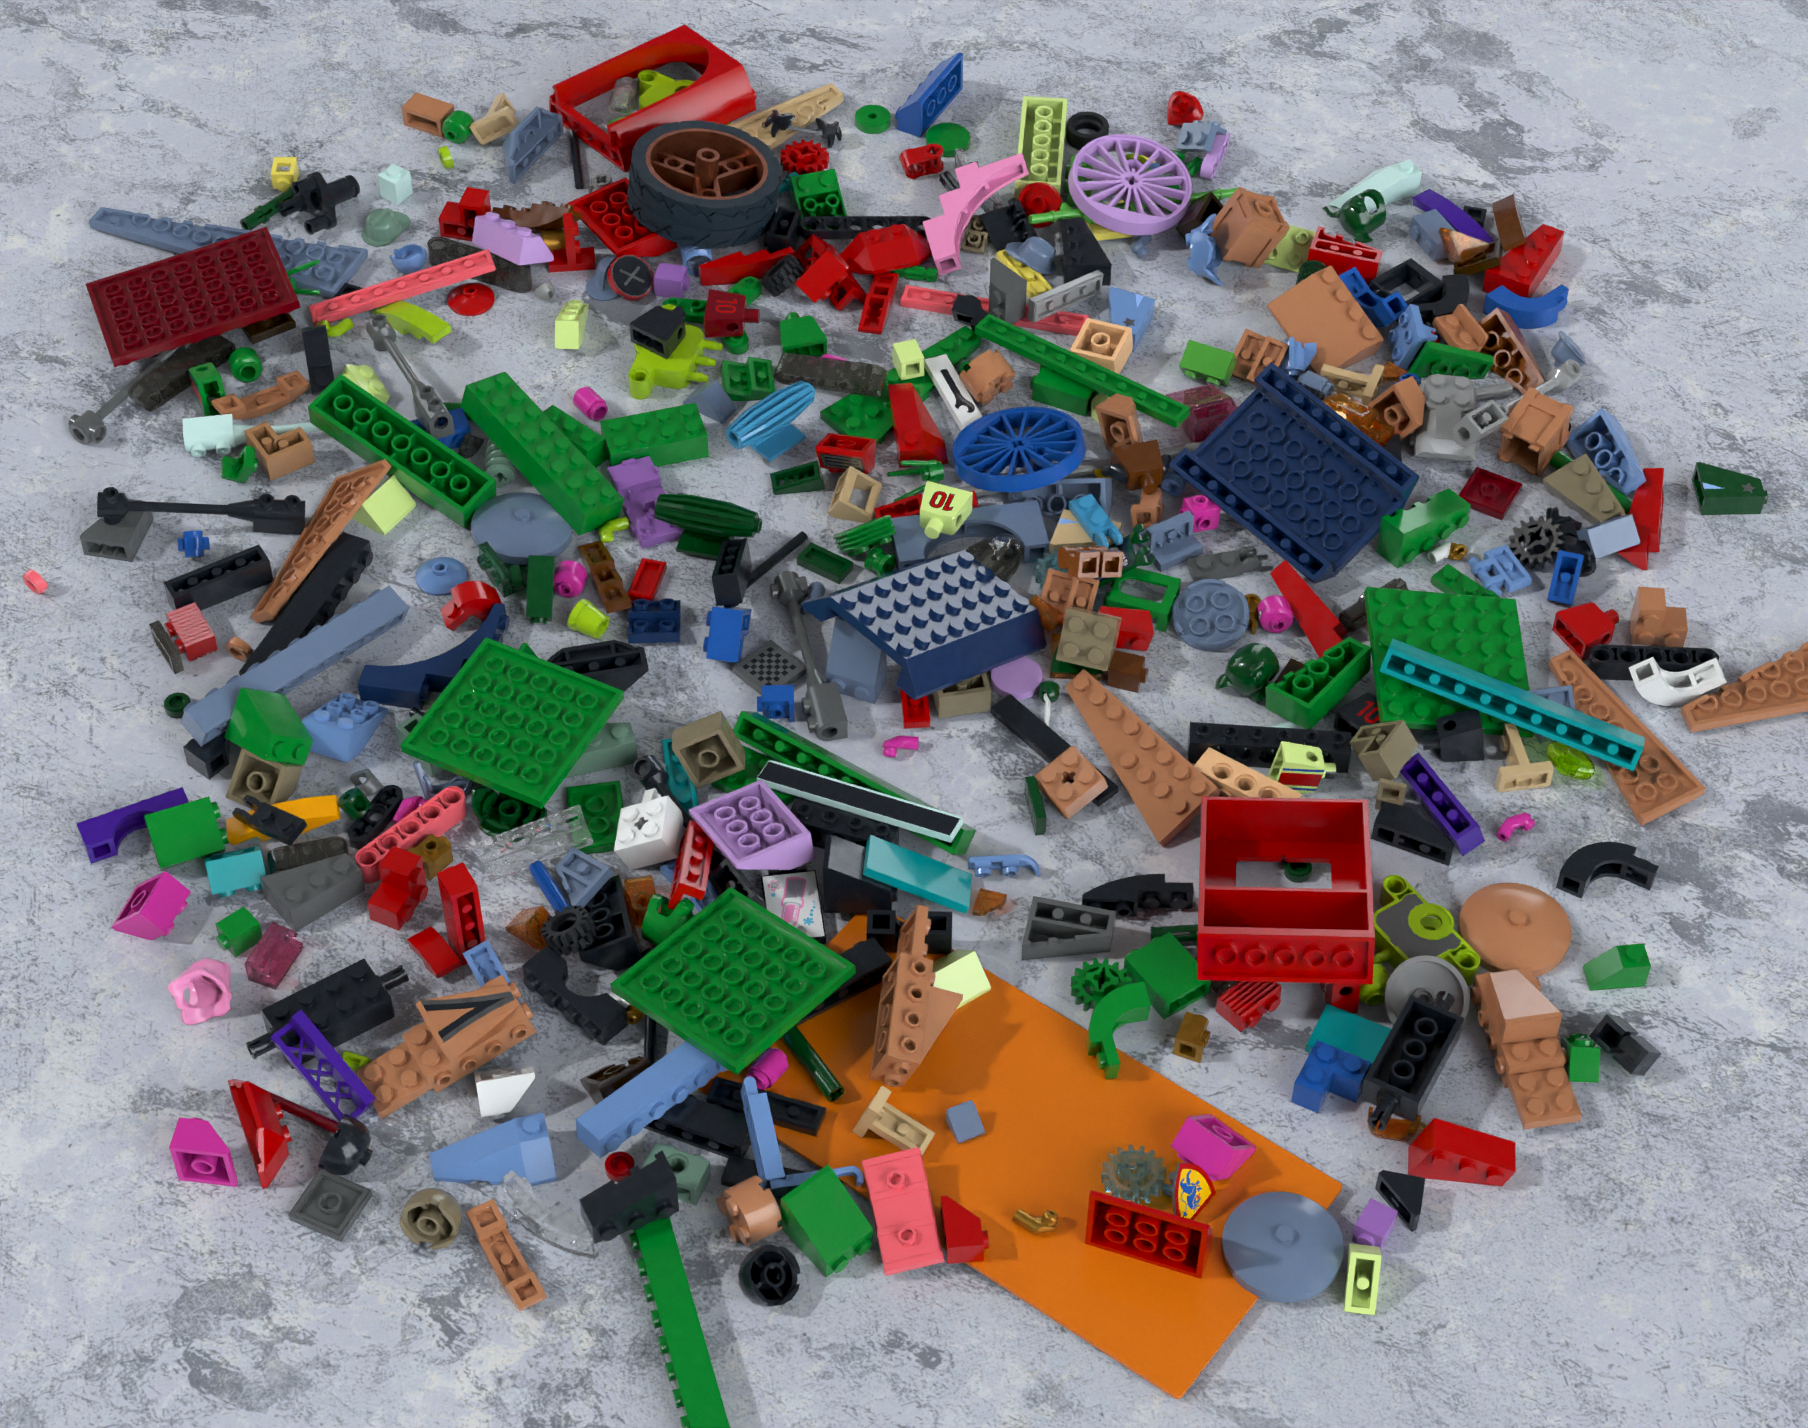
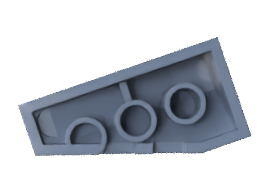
M1112 478L1061 479L1050 485L1033 490L1008 492V504L1037 500L1042 516L1059 521L1063 509L1069 510V501L1092 494L1110 518L1113 504Z

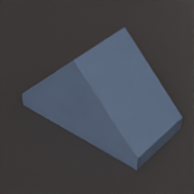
M717 380L696 388L683 401V405L696 403L700 414L721 424L737 410L736 405Z

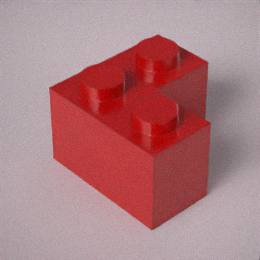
M467 187L459 203L447 201L438 218L441 237L472 242L475 217L492 212L489 190Z
M392 846L378 865L382 883L371 896L367 905L370 920L400 931L405 922L411 920L419 902H423L427 897L428 887L422 856Z

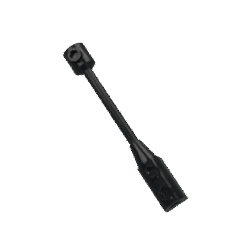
M108 487L103 492H98L97 517H101L102 521L109 525L118 524L129 511L228 515V517L253 522L254 533L301 534L305 528V501L300 500L296 495H289L285 500L274 499L270 494H263L259 499L254 498V500L229 503L228 505L129 501L125 493H118L116 488Z
M645 755L638 758L632 766L633 775L637 777L646 790L655 788L662 797L669 796L682 812L683 826L686 829L689 821L692 819L666 786L669 781L668 773L655 756ZM713 848L710 863L711 873L708 875V880L721 895L729 887H732L765 908L766 903L742 871L736 869L726 857Z

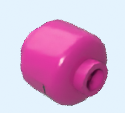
M567 560L559 563L554 571L553 590L565 598L577 597L581 594L587 581L586 569L576 561Z
M1268 596L1257 607L1260 623L1267 632H1283L1293 622L1290 604L1283 596Z

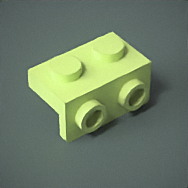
M346 364L342 372L343 376L381 402L387 404L390 395L371 367L367 365Z

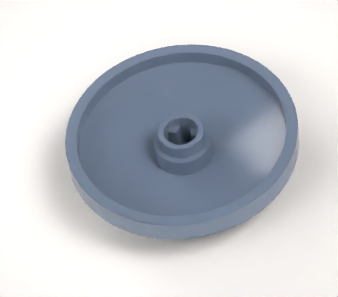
M515 492L493 497L478 507L471 521V535L477 548L490 558L515 565H528L529 555L557 557L569 546L573 534V529L548 501L542 495L535 493Z
M1267 1192L1245 1200L1233 1210L1224 1226L1221 1250L1229 1273L1248 1292L1269 1301L1292 1303L1315 1297L1333 1283L1341 1268L1344 1243L1341 1231L1334 1218L1315 1201L1290 1192Z

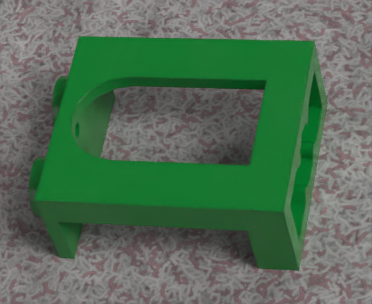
M1134 568L1111 582L1112 590L1111 592H1106L1103 605L1150 611L1151 617L1157 618L1156 630L1166 632L1172 617L1174 600L1180 594L1181 579ZM1133 579L1166 587L1162 602L1158 603L1124 594L1121 590L1125 580Z

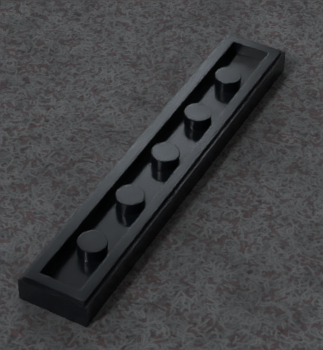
M1011 694L991 707V714L1047 763H1051L1071 747ZM1097 769L1108 785L1107 789L1092 800L1099 807L1118 793V786Z

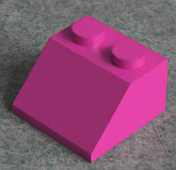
M164 871L135 887L111 928L115 931L147 940H154L160 936L165 937L174 928L175 923L173 921L175 917L186 908V899L191 891L168 872Z
M1212 1114L1187 1117L1171 1144V1147L1178 1152L1177 1156L1181 1160L1200 1166L1207 1172L1212 1181L1229 1179L1257 1149L1254 1144Z
M179 1117L169 1146L178 1179L181 1181L237 1187L238 1179L230 1150L209 1121L196 1117L190 1119Z

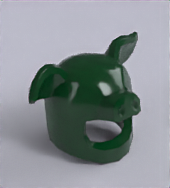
M1367 189L1347 200L1341 208L1332 205L1322 208L1331 218L1339 219L1342 228L1353 236L1355 242L1369 243L1373 241L1368 234L1382 226L1386 220L1384 198L1375 189ZM1365 196L1373 199L1377 209L1371 214L1367 211L1364 203Z
M1260 643L1247 644L1239 648L1232 655L1226 665L1225 673L1216 679L1215 689L1220 690L1221 688L1231 686L1236 692L1249 695L1253 702L1260 701L1266 698L1268 681H1271L1279 672V661L1269 647Z

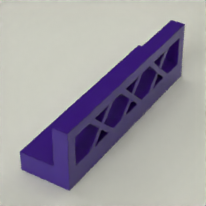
M302 1010L294 1014L288 1024L270 1037L271 1041L339 1122L344 1116L338 1108L339 1099H348L355 1104L358 1109L350 1114L354 1118L359 1117L373 1105L376 1098ZM290 1030H293L300 1038L299 1048L286 1046L280 1038ZM293 1053H298V1059ZM302 1054L315 1056L318 1060L317 1070L305 1069L301 1064ZM320 1077H332L337 1083L336 1092L324 1091L320 1087Z

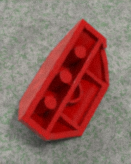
M905 224L859 233L840 255L848 264V271L850 273L879 274L919 265L928 257H931L932 252L924 236Z
M228 1080L231 1096L262 1189L267 1188L289 1156L287 1143L292 1141L287 1124L281 1126L279 1121L284 1118L279 1102L273 1103L270 1092L249 1081Z

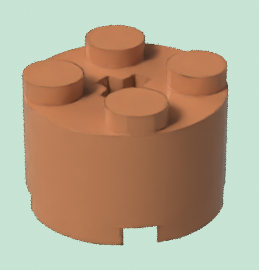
M995 349V353L992 350H988L974 358L969 363L971 368L967 372L963 369L959 375L960 381L976 402L986 406L994 399V396L1000 392L1006 393L1014 386L1012 380L1015 377V371L1000 351Z
M756 1175L724 1190L721 1193V1197L716 1199L719 1211L722 1215H726L730 1224L727 1227L730 1237L735 1243L741 1241L746 1246H750L782 1229V1225H777V1222L782 1220L778 1204L769 1188L763 1191L759 1185L763 1180Z

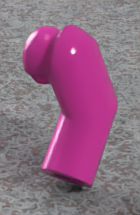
M899 735L885 740L882 745L884 747L883 755L885 757H896L897 749L918 750L919 737Z
M422 796L404 799L392 821L396 824L428 800L423 799Z

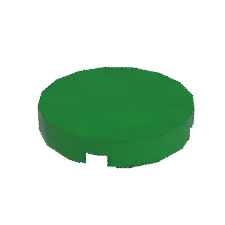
M950 122L940 123L932 126L927 131L926 145L932 143L939 144L943 147L942 157H955L960 155V152L968 150L970 146V133L959 124Z

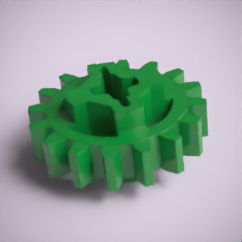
M1093 958L1092 965L1084 961L1082 969H1075L1074 976H1071V996L1075 997L1076 1005L1084 1004L1083 1011L1086 1012L1090 1008L1095 1009L1100 1000L1112 990L1131 984L1132 978L1127 977L1126 968L1119 970L1118 962L1109 965L1107 958L1104 959L1103 963H1099L1097 958Z

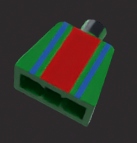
M210 362L190 368L188 371L194 395L204 417L221 415L207 398L208 396H214L218 399L226 396L221 375L213 363Z

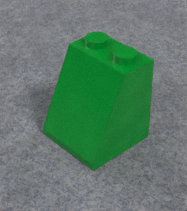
M240 688L224 738L263 760L305 765L313 739L286 696L278 692Z
M826 1165L781 1198L780 1213L782 1220H780V1225H782V1230L825 1277H828L833 1272L838 1273L842 1271L850 1259L857 1254L859 1256L865 1254L871 1248L873 1240L872 1226L829 1165Z

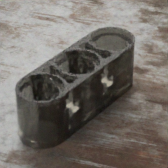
M335 836L274 848L267 854L270 875L347 853L349 856L347 842L344 838Z

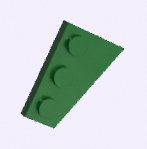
M1427 341L1408 373L1416 374L1419 378L1439 374L1463 376L1470 380L1484 379L1494 360L1491 355Z

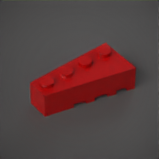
M1542 224L1526 237L1527 243L1513 248L1502 257L1500 266L1486 270L1482 291L1490 293L1503 285L1516 295L1531 298L1560 254L1565 231Z

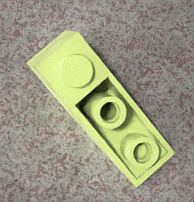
M569 300L568 303L564 304L555 319V348H580L583 342L589 304H584L581 300Z

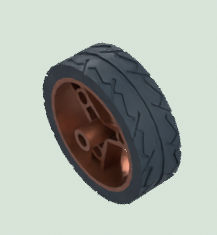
M699 120L663 124L646 132L637 140L633 147L627 202L630 210L634 212L633 215L643 226L672 242L708 249L744 245L758 239L770 229L772 219L776 215L781 184L780 162L774 156L775 153L764 142L732 126ZM745 188L747 190V192L738 195L721 197L722 195Z

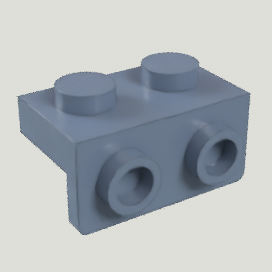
M1193 120V123H1183L1176 149L1184 152H1211L1215 136L1226 135L1227 130L1221 128L1220 123L1210 120L1207 123Z

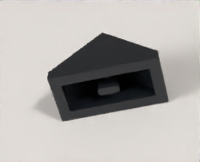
M1387 1170L1380 1171L1375 1189L1391 1208L1398 1211L1397 1215L1411 1232L1417 1230L1425 1178Z

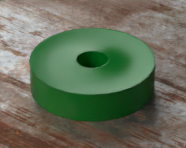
M880 105L863 106L855 113V126L866 134L882 133L890 127V112Z

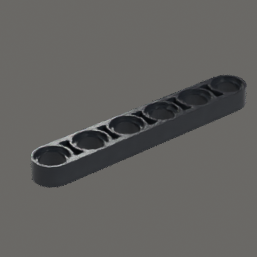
M808 216L800 221L799 233L806 239L812 233L821 239H854L859 233L874 229L873 226L875 225L885 228L892 225L905 224L927 239L925 230L920 229L918 226L923 225V221L931 218L927 216ZM805 226H813L816 229L807 230ZM828 226H836L838 229L831 230ZM850 226H859L861 229L854 230Z

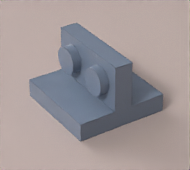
M1189 510L1179 515H1174L1160 523L1153 524L1139 533V535L1145 532L1149 533V540L1145 543H1138L1137 546L1139 548L1143 546L1149 547L1150 553L1146 554V556L1154 554L1155 562L1153 564L1160 572L1183 563L1187 559L1203 554V546L1192 534L1194 516Z

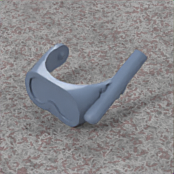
M413 762L426 800L431 799L449 786L462 788L465 796L471 792L472 780L456 775L444 784L432 785L428 776L424 774L420 762Z

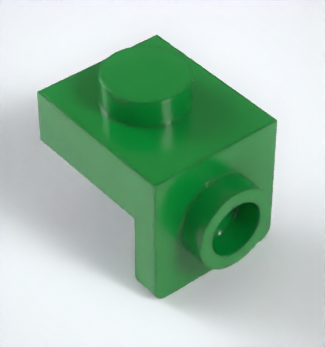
M245 445L238 458L223 456L221 459V478L245 484L251 473H255L258 466V458H255V447Z

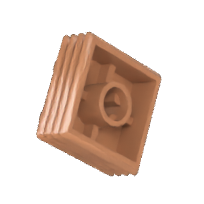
M1073 745L1034 775L1037 779L1039 790L1066 819L1071 818L1108 788L1102 774ZM1074 780L1072 784H1070L1068 781Z

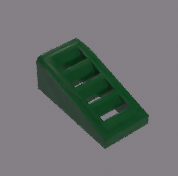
M817 460L770 474L774 495L825 489L823 474ZM780 480H784L785 484L780 485Z

